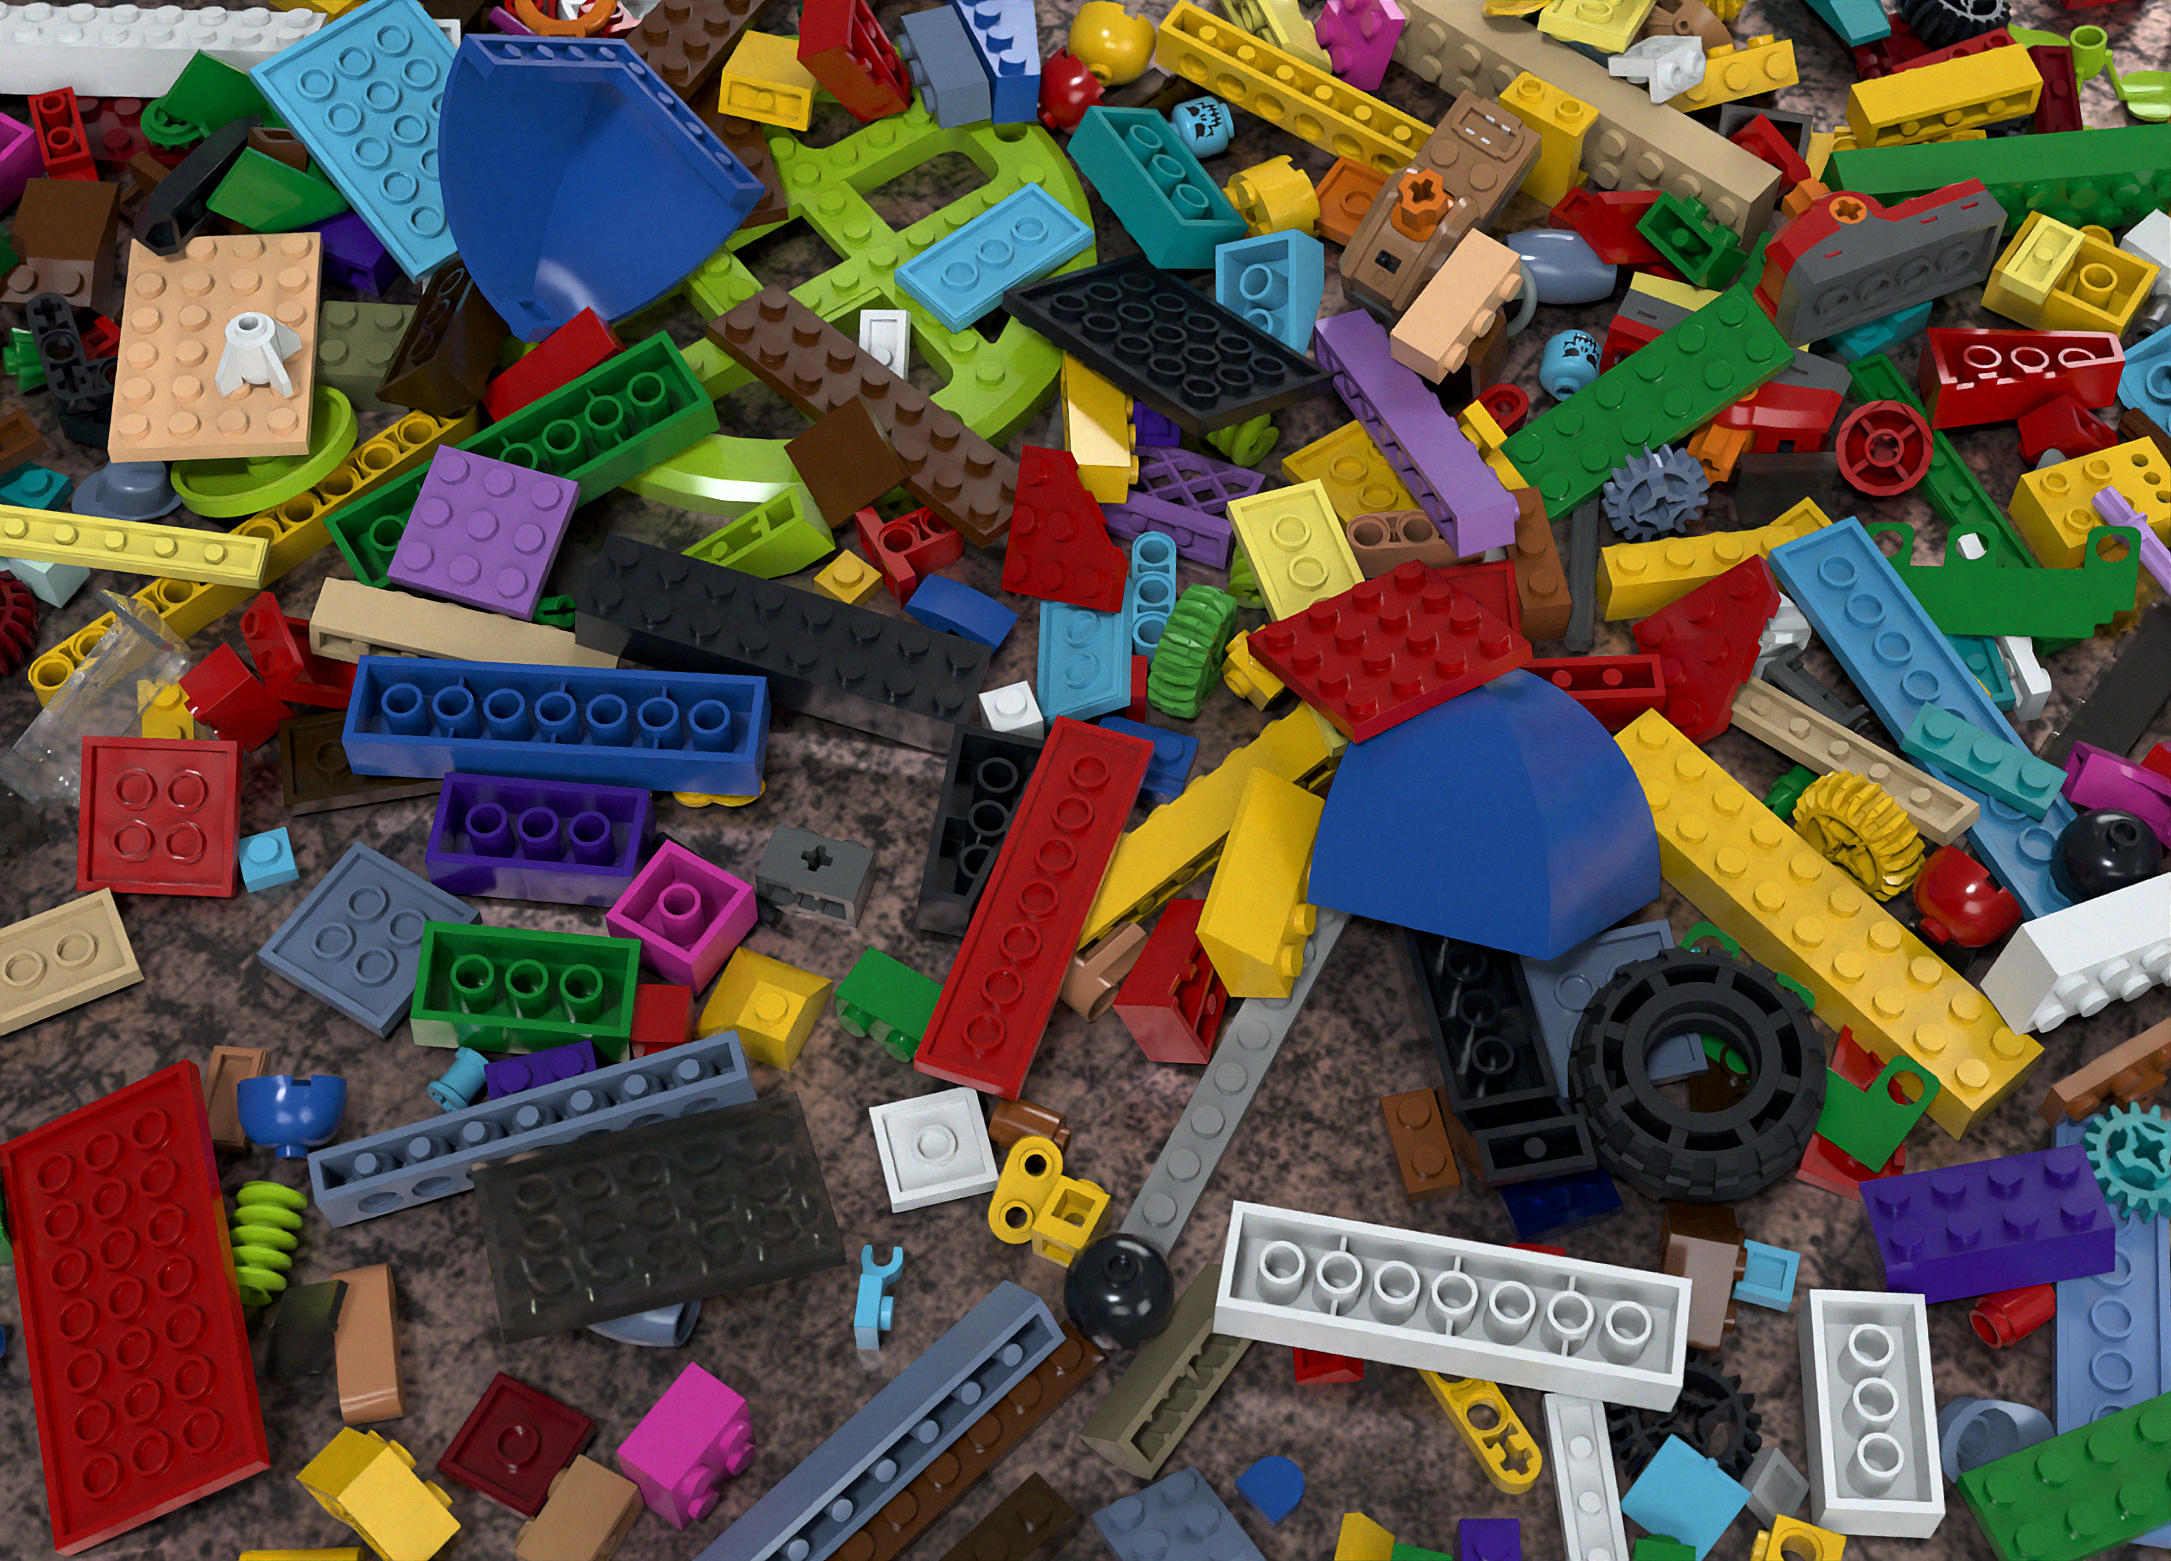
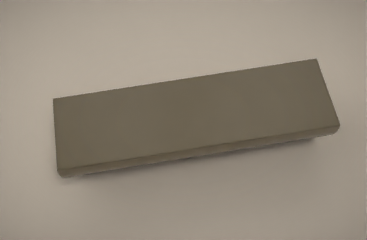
M1206 1263L1174 1306V1311L1165 1329L1156 1337L1155 1333L1152 1335L1078 1434L1098 1454L1134 1476L1148 1480L1153 1478L1254 1340L1213 1332L1215 1307L1223 1264Z

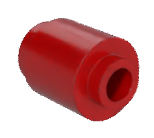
M2046 1283L1984 1294L1976 1300L1975 1308L1969 1312L1971 1326L1978 1337L1991 1348L1999 1349L2003 1345L2013 1346L2055 1316V1292L2052 1286Z

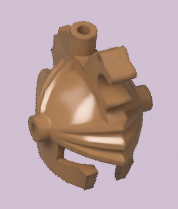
M1657 0L1658 6H1653L1627 47L1629 48L1653 35L1701 36L1702 52L1705 54V57H1708L1707 49L1733 43L1734 50H1736L1732 37L1725 25L1701 0H1675L1682 4L1679 8L1675 6L1674 0Z

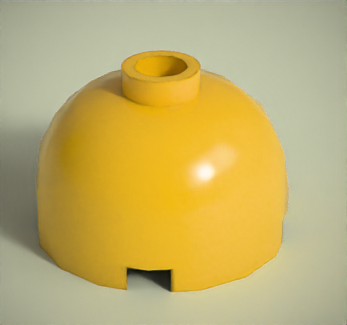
M1095 1L1081 6L1079 14H1075L1067 41L1069 55L1074 53L1095 76L1102 87L1129 84L1142 75L1149 65L1157 44L1156 30L1147 18L1141 14H1138L1136 20L1131 16L1123 14L1126 6L1114 2Z

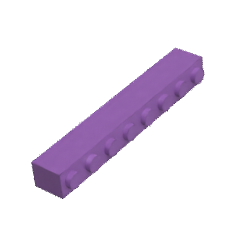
M1365 308L1315 321L1313 326L1315 362L1335 375L1332 384L1335 390L1456 556L1462 558L1515 543L1514 522L1519 520L1520 512L1514 494L1505 491L1498 481L1494 468L1485 465L1479 457L1475 444L1472 441H1467L1461 434L1453 416L1448 417L1444 412L1437 395L1427 390L1420 374L1391 358L1390 340L1387 338L1383 325L1381 323L1376 324Z

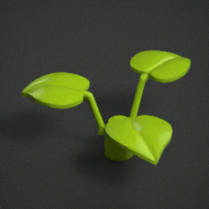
M2011 23L2008 24L2009 27L2006 31L2017 43H2022L2025 49L2033 45L2071 46L2079 100L2083 81L2095 78L2105 65L2117 99L2121 101L2128 100L2127 110L2131 115L2146 121H2168L2171 114V72L2136 71L2127 74L2119 80L2112 61L2113 51L2106 50L2107 34L2103 29L2092 25L2078 27L2071 33L2069 42L2064 37L2051 32L2025 29ZM2035 122L2029 124L2025 135L2037 134ZM2083 125V130L2095 129L2092 126Z

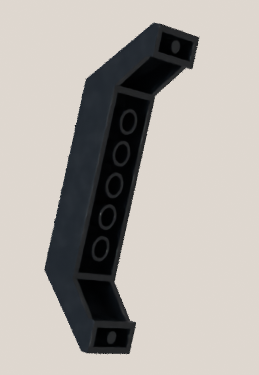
M1387 922L1431 1086L1449 1144L1483 1186L1490 1188L1595 1170L1598 1162L1583 1113L1576 1114L1559 1093L1519 955Z

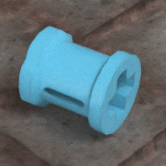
M461 1046L455 1053L456 1061L439 1082L432 1081L426 1088L430 1098L447 1113L467 1108L471 1100L487 1084L483 1065L489 1064V1061L470 1048Z

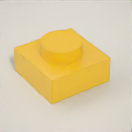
M848 549L814 578V588L819 594L857 607H861L883 587V575Z

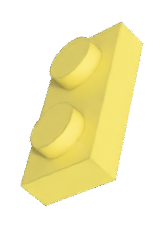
M2043 215L2002 272L1998 286L2041 305L2081 249L2086 234Z

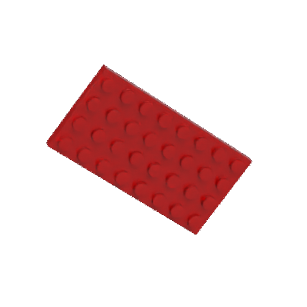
M184 1059L0 1145V1167L55 1552L69 1557L271 1467L199 1067L188 1059Z

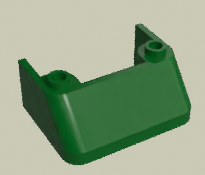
M200 49L195 53L159 104L161 110L199 127L205 139L226 124L255 114L259 115L264 127L288 128L251 82L248 72ZM248 146L206 202L208 209L244 224L255 235L288 233L344 213L351 206L308 151L304 173Z

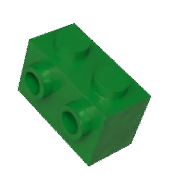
M1664 190L1635 227L1695 285L1721 292L1750 257L1738 246L1741 238L1725 224L1720 222L1716 225L1707 217L1711 212L1709 207L1694 195L1689 194L1684 198Z

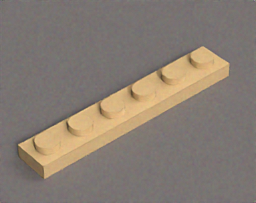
M1750 674L1746 684L1740 683L1729 708L1734 712L1730 723L1821 776H1825L1831 771L1839 773L1846 769L1852 772L1854 776L1862 773L1870 784L1879 782L1883 792L1888 796L1895 795V802L1898 806L1909 811L1907 818L1911 823L1919 827L1918 832L1943 847L1946 844L1949 845L1980 819L1979 803L1752 674Z

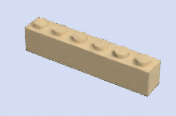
M326 577L309 623L311 654L358 664L360 655L613 669H620L621 665L620 657L575 644V633L563 631L551 625L523 622L511 619L503 614L479 612L462 608L454 603H440L413 597L401 591L391 592L365 586L353 580L343 581Z

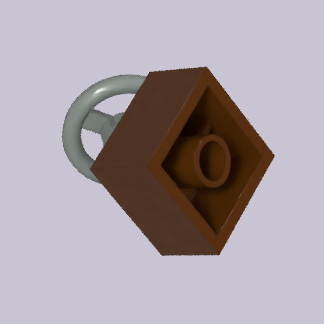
M1522 260L1520 276L1523 277V282L1518 293L1513 298V300L1523 299L1518 315L1512 321L1506 322L1503 306L1506 302L1504 300L1495 312V320L1489 331L1481 338L1475 337L1468 346V354L1465 361L1455 373L1449 371L1439 385L1420 375L1422 380L1470 402L1475 400L1486 389L1496 384L1509 362L1507 338L1519 333L1527 326L1533 317L1537 305L1536 283L1531 271ZM1431 280L1421 282L1398 322Z

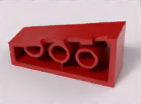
M1927 327L1916 373L1930 429L1936 430L2020 419L2065 393H2068L2087 409L2111 407L2114 403L2126 360L2116 332Z

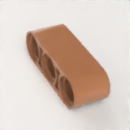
M1423 509L1365 513L1357 515L1347 525L1346 539L1364 578H1376L1395 569L1401 563L1411 562L1415 559H1419L1431 569L1479 563L1485 559L1486 551L1458 558Z
M386 1262L332 1272L330 1287L338 1391L345 1425L350 1427L405 1417L406 1403L397 1301L390 1264Z

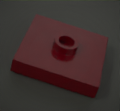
M499 1370L435 1467L438 1474L527 1521L532 1516L536 1518L539 1516L549 1500L548 1490L553 1479L562 1468L566 1467L569 1469L577 1456L583 1453L598 1427L593 1419Z

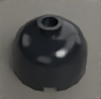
M2097 808L2079 814L2060 832L2052 848L2053 860L2050 864V872L2060 892L2072 903L2078 905L2160 876L2164 866L2161 842L2152 826L2139 815L2122 808Z
M1111 1232L1092 1238L1076 1251L1065 1273L1063 1305L1070 1320L1076 1325L1077 1332L1085 1340L1105 1349L1128 1350L1138 1347L1139 1341L1148 1339L1154 1333L1156 1337L1165 1329L1174 1311L1175 1279L1166 1256L1153 1242L1133 1233Z

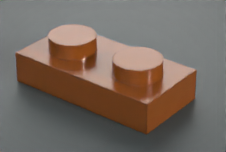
M1433 1088L1380 1097L1378 1108L1406 1203L1459 1193L1461 1180Z

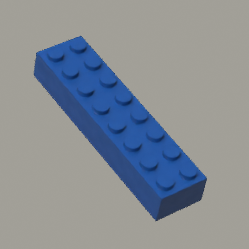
M360 655L341 741L353 774L444 779L445 772L644 788L657 791L760 796L772 710L767 677Z

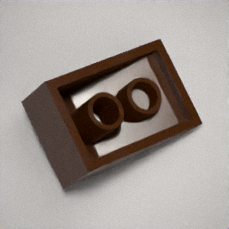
M28 178L10 233L13 241L9 245L20 261L1 276L0 303L18 315H26V306L34 296L41 293H55L67 300L73 318L97 319L102 315L109 318L122 185L112 182ZM52 313L43 314L44 316L54 317Z

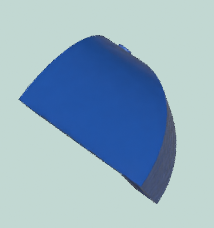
M466 33L455 55L444 90L438 126V168L443 205L456 247L469 274L481 293L509 324L511 332L524 342L546 340L588 306L610 325L649 306L670 292L704 264L737 230L767 189L624 39Z
M1516 668L1360 743L1355 744L1350 740L1336 771L1321 817L1309 875L1307 903L1550 961L1660 897L1661 867L1659 844L1653 816L1644 790L1633 767L1604 726L1583 705L1562 689L1535 674Z

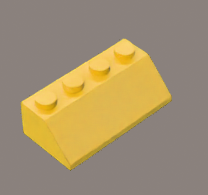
M1251 767L1195 933L1230 997L1289 998L1295 977H1299L1303 969V951L1308 936L1313 934L1316 927V910L1318 905L1307 903V894L1315 842L1326 801L1263 767Z

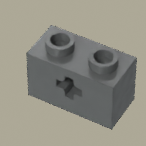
M777 824L755 873L758 895L775 906L857 928L878 878L875 850L868 849L857 841H838L820 836L815 831L806 827L791 828Z

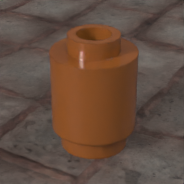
M1002 1098L992 1116L988 1138L997 1141L1000 1149L1009 1152L1013 1143L1019 1138L1029 1134L1043 1135L1056 1144L1063 1159L1071 1143L1073 1129L1066 1127L1067 1115L1022 1098H1018L1017 1102ZM1035 1154L1027 1158L1042 1165L1046 1164L1044 1157Z

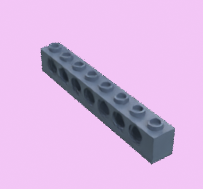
M732 1030L307 1154L315 1204L335 1229L746 1109L760 1103L748 1056L737 1030Z

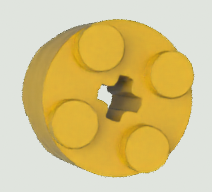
M1280 155L1233 174L1228 180L1227 187L1221 189L1249 226L1242 240L1291 229H1298L1315 240L1318 238L1320 229L1313 231V221L1321 218L1318 199L1303 169L1294 171L1287 164V162L1293 160L1291 157Z

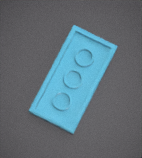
M1032 181L894 270V282L949 330L957 334L1001 305L1004 291L1036 282L1093 244L1094 231Z

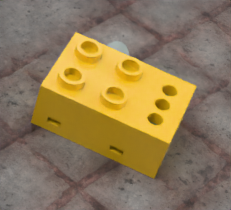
M2149 436L2072 460L2066 459L2064 454L2058 449H2049L2044 452L2034 471L2020 476L2007 511L2044 568L2084 569L2088 533L2098 526H2110L2094 508L2091 500L2101 490L2112 486L2137 514L2144 512L2148 516L2146 523L2155 532L2156 537L2163 545L2168 548L2171 547V467ZM2113 534L2103 537L2096 547L2098 556L2107 562L2120 561L2129 553L2128 548L2122 541L2115 542L2112 539Z

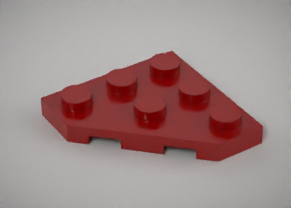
M1023 444L1001 590L1107 612L1121 613L1129 563L1121 547L1113 546L1104 528L1108 522L1092 491L1084 489L1076 474L1080 467L1072 452Z
M1759 554L1753 555L1631 626L1640 654L1660 655L1667 694L1662 717L1697 747L1727 730L1734 713L1729 709L1740 683H1747L1762 646L1757 644L1767 619L1775 618L1782 601L1768 563Z

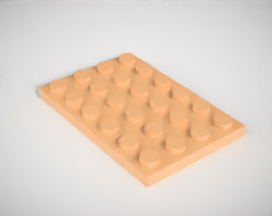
M321 232L193 237L178 253L159 257L136 239L131 240L107 449L111 463L309 455L323 259ZM259 312L270 316L299 334L302 349L284 359L282 363L291 380L294 394L285 398L271 386L270 382L252 384L244 380L243 377L244 385L225 397L218 393L214 378L226 345L224 332L231 319L239 314Z

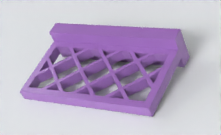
M1135 446L1134 453H1130V455H1138V457L1150 456L1156 458L1159 463L1139 467L1137 485L1142 492L1139 493L1128 489L1126 504L1098 503L1108 522L1104 527L1106 532L1131 541H1135L1138 536L1146 532H1162L1170 536L1175 542L1176 555L1225 570L1231 559L1236 536L1228 520L1210 514L1226 511L1227 502L1260 494L1265 486L1266 475L1174 446ZM1191 469L1200 472L1203 477L1183 481L1178 472ZM1167 475L1172 485L1153 489L1148 479ZM1236 483L1249 487V489L1245 492L1228 495L1223 485ZM1211 489L1217 497L1214 500L1198 503L1192 493ZM1181 497L1187 507L1165 500Z

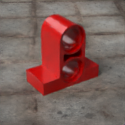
M872 505L854 513L857 543L873 568L883 575V584L900 611L904 609L916 592L917 579L955 563L964 554V535L926 506L883 524Z

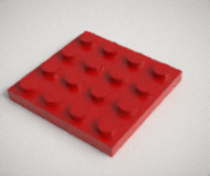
M1419 559L1401 563L1395 569L1369 581L1357 583L1351 589L1325 601L1313 603L1308 609L1286 619L1274 621L1264 629L1246 636L1248 652L1251 656L1355 744L1533 661L1532 646L1529 641Z

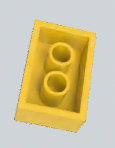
M2032 210L1993 267L1980 305L2033 330L2116 332L2121 344L2146 305L2161 267L2086 234L2079 252L2043 303L2038 305L1998 286L2002 272L2043 216V214Z

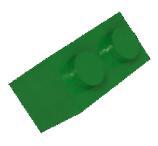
M870 946L834 993L837 1019L850 1033L858 1037L867 1035L883 1044L885 1050L897 1060L902 1062L913 1061L944 987Z

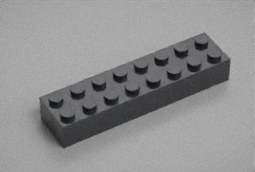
M610 532L607 535L575 611V644L663 671L767 677L770 703L949 756L955 724L971 725L979 702V694L982 693L993 649L991 646Z

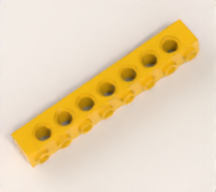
M1179 0L1158 27L1155 63L1338 158L1343 155L1391 176L1397 169L1411 164L1435 130L1431 126L1186 0Z

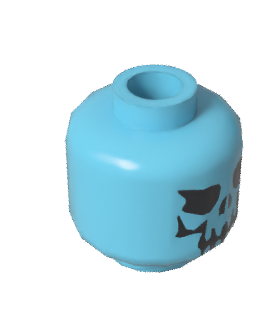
M1211 96L1178 104L1172 111V123H1169V125L1197 160L1222 153L1228 146V139L1234 137L1233 123L1226 104H1219Z
M1567 330L1553 336L1547 341L1543 350L1539 370L1540 384L1556 399L1564 401L1601 376L1599 363L1602 347L1591 335L1580 330Z

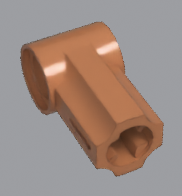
M1123 921L1085 955L1077 952L1059 997L1087 1022H1093L1100 1018L1112 1006L1120 988L1149 939L1147 933L1135 922L1128 923Z

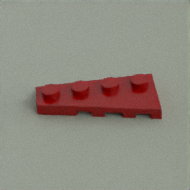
M1844 1024L1838 1034L1828 1068L1866 1093L1887 1065L1879 1059L1875 1052L1871 1050L1868 1054L1852 1039L1853 1031ZM1891 1077L1888 1082L1889 1096L1896 1103L1905 1105L1906 1097L1902 1096V1086ZM1814 1131L1810 1142L1802 1152V1160L1799 1167H1797L1794 1178L1860 1203L1859 1182L1902 1175V1170L1905 1168V1145H1902V1142L1899 1144L1877 1174L1820 1133Z

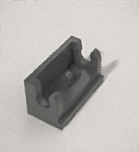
M1798 646L1792 647L1776 660H1771L1764 666L1761 680L1858 735L1867 729L1869 721L1865 716L1870 710L1864 704H1860L1850 710L1803 668L1804 663L1799 659L1805 652Z

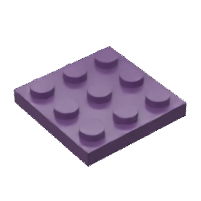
M439 444L387 572V577L394 584L531 622L581 494L580 485L572 480Z

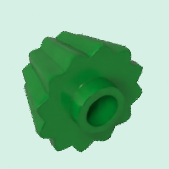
M10 328V347H3L2 349L6 375L14 376L18 393H24L46 384L31 332L19 328ZM53 348L49 351L48 356L56 360Z

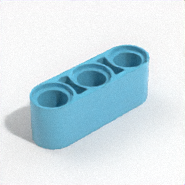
M1157 531L1146 532L1138 536L1132 547V655L1148 656L1147 675L1151 674L1150 665L1154 660L1155 649L1159 644L1161 632L1167 624V618L1172 614L1176 603L1175 542L1170 536Z

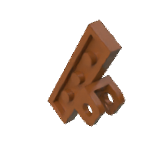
M2171 1016L2140 1035L2128 1039L2094 1059L2087 1066L2052 1085L2038 1110L2040 1115L2053 1128L2070 1117L2074 1122L2083 1120L2093 1113L2101 1104L2100 1100L2109 1094L2115 1100L2113 1105L2119 1108L2123 1114L2131 1102H2137L2140 1109L2151 1103L2168 1079L2163 1071L2171 1067Z

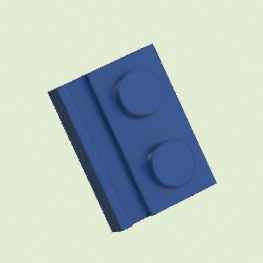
M1104 713L1099 727L1155 742V754L1137 798L1168 805L1179 798L1182 790L1185 789L1198 755L1200 739Z

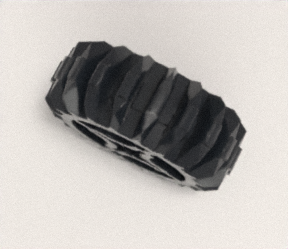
M1895 0L1896 3L1894 5V9L1900 13L1899 20L1910 26L1909 32L1918 34L1922 38V43L1928 42L1932 44L1936 51L2002 27L2007 30L2008 24L2012 19L2009 13L2011 6L2005 0Z
M1700 1351L1693 1353L1690 1362L1684 1363L1682 1389L1671 1413L1657 1410L1659 1418L1654 1419L1651 1427L1642 1430L1639 1421V1407L1608 1402L1605 1414L1609 1419L1613 1420L1607 1424L1609 1440L1617 1442L1613 1446L1611 1454L1613 1460H1630L1624 1471L1626 1480L1636 1478L1643 1473L1671 1433L1704 1458H1712L1708 1451L1711 1444L1708 1435L1713 1434L1716 1426L1724 1424L1727 1432L1728 1446L1722 1454L1714 1459L1717 1461V1467L1740 1484L1742 1481L1741 1473L1745 1474L1755 1460L1752 1454L1757 1453L1762 1445V1437L1755 1433L1762 1425L1761 1414L1750 1412L1756 1401L1754 1393H1737L1742 1384L1741 1374L1725 1379L1721 1376L1724 1367L1722 1359L1714 1362L1710 1369L1701 1365L1703 1359ZM1688 1394H1691V1395H1694V1396H1696V1397H1699V1398H1701L1702 1400L1694 1399V1398H1692L1691 1396H1689ZM1675 1421L1682 1422L1681 1430L1673 1425ZM1685 1425L1691 1426L1694 1429L1693 1432H1684Z

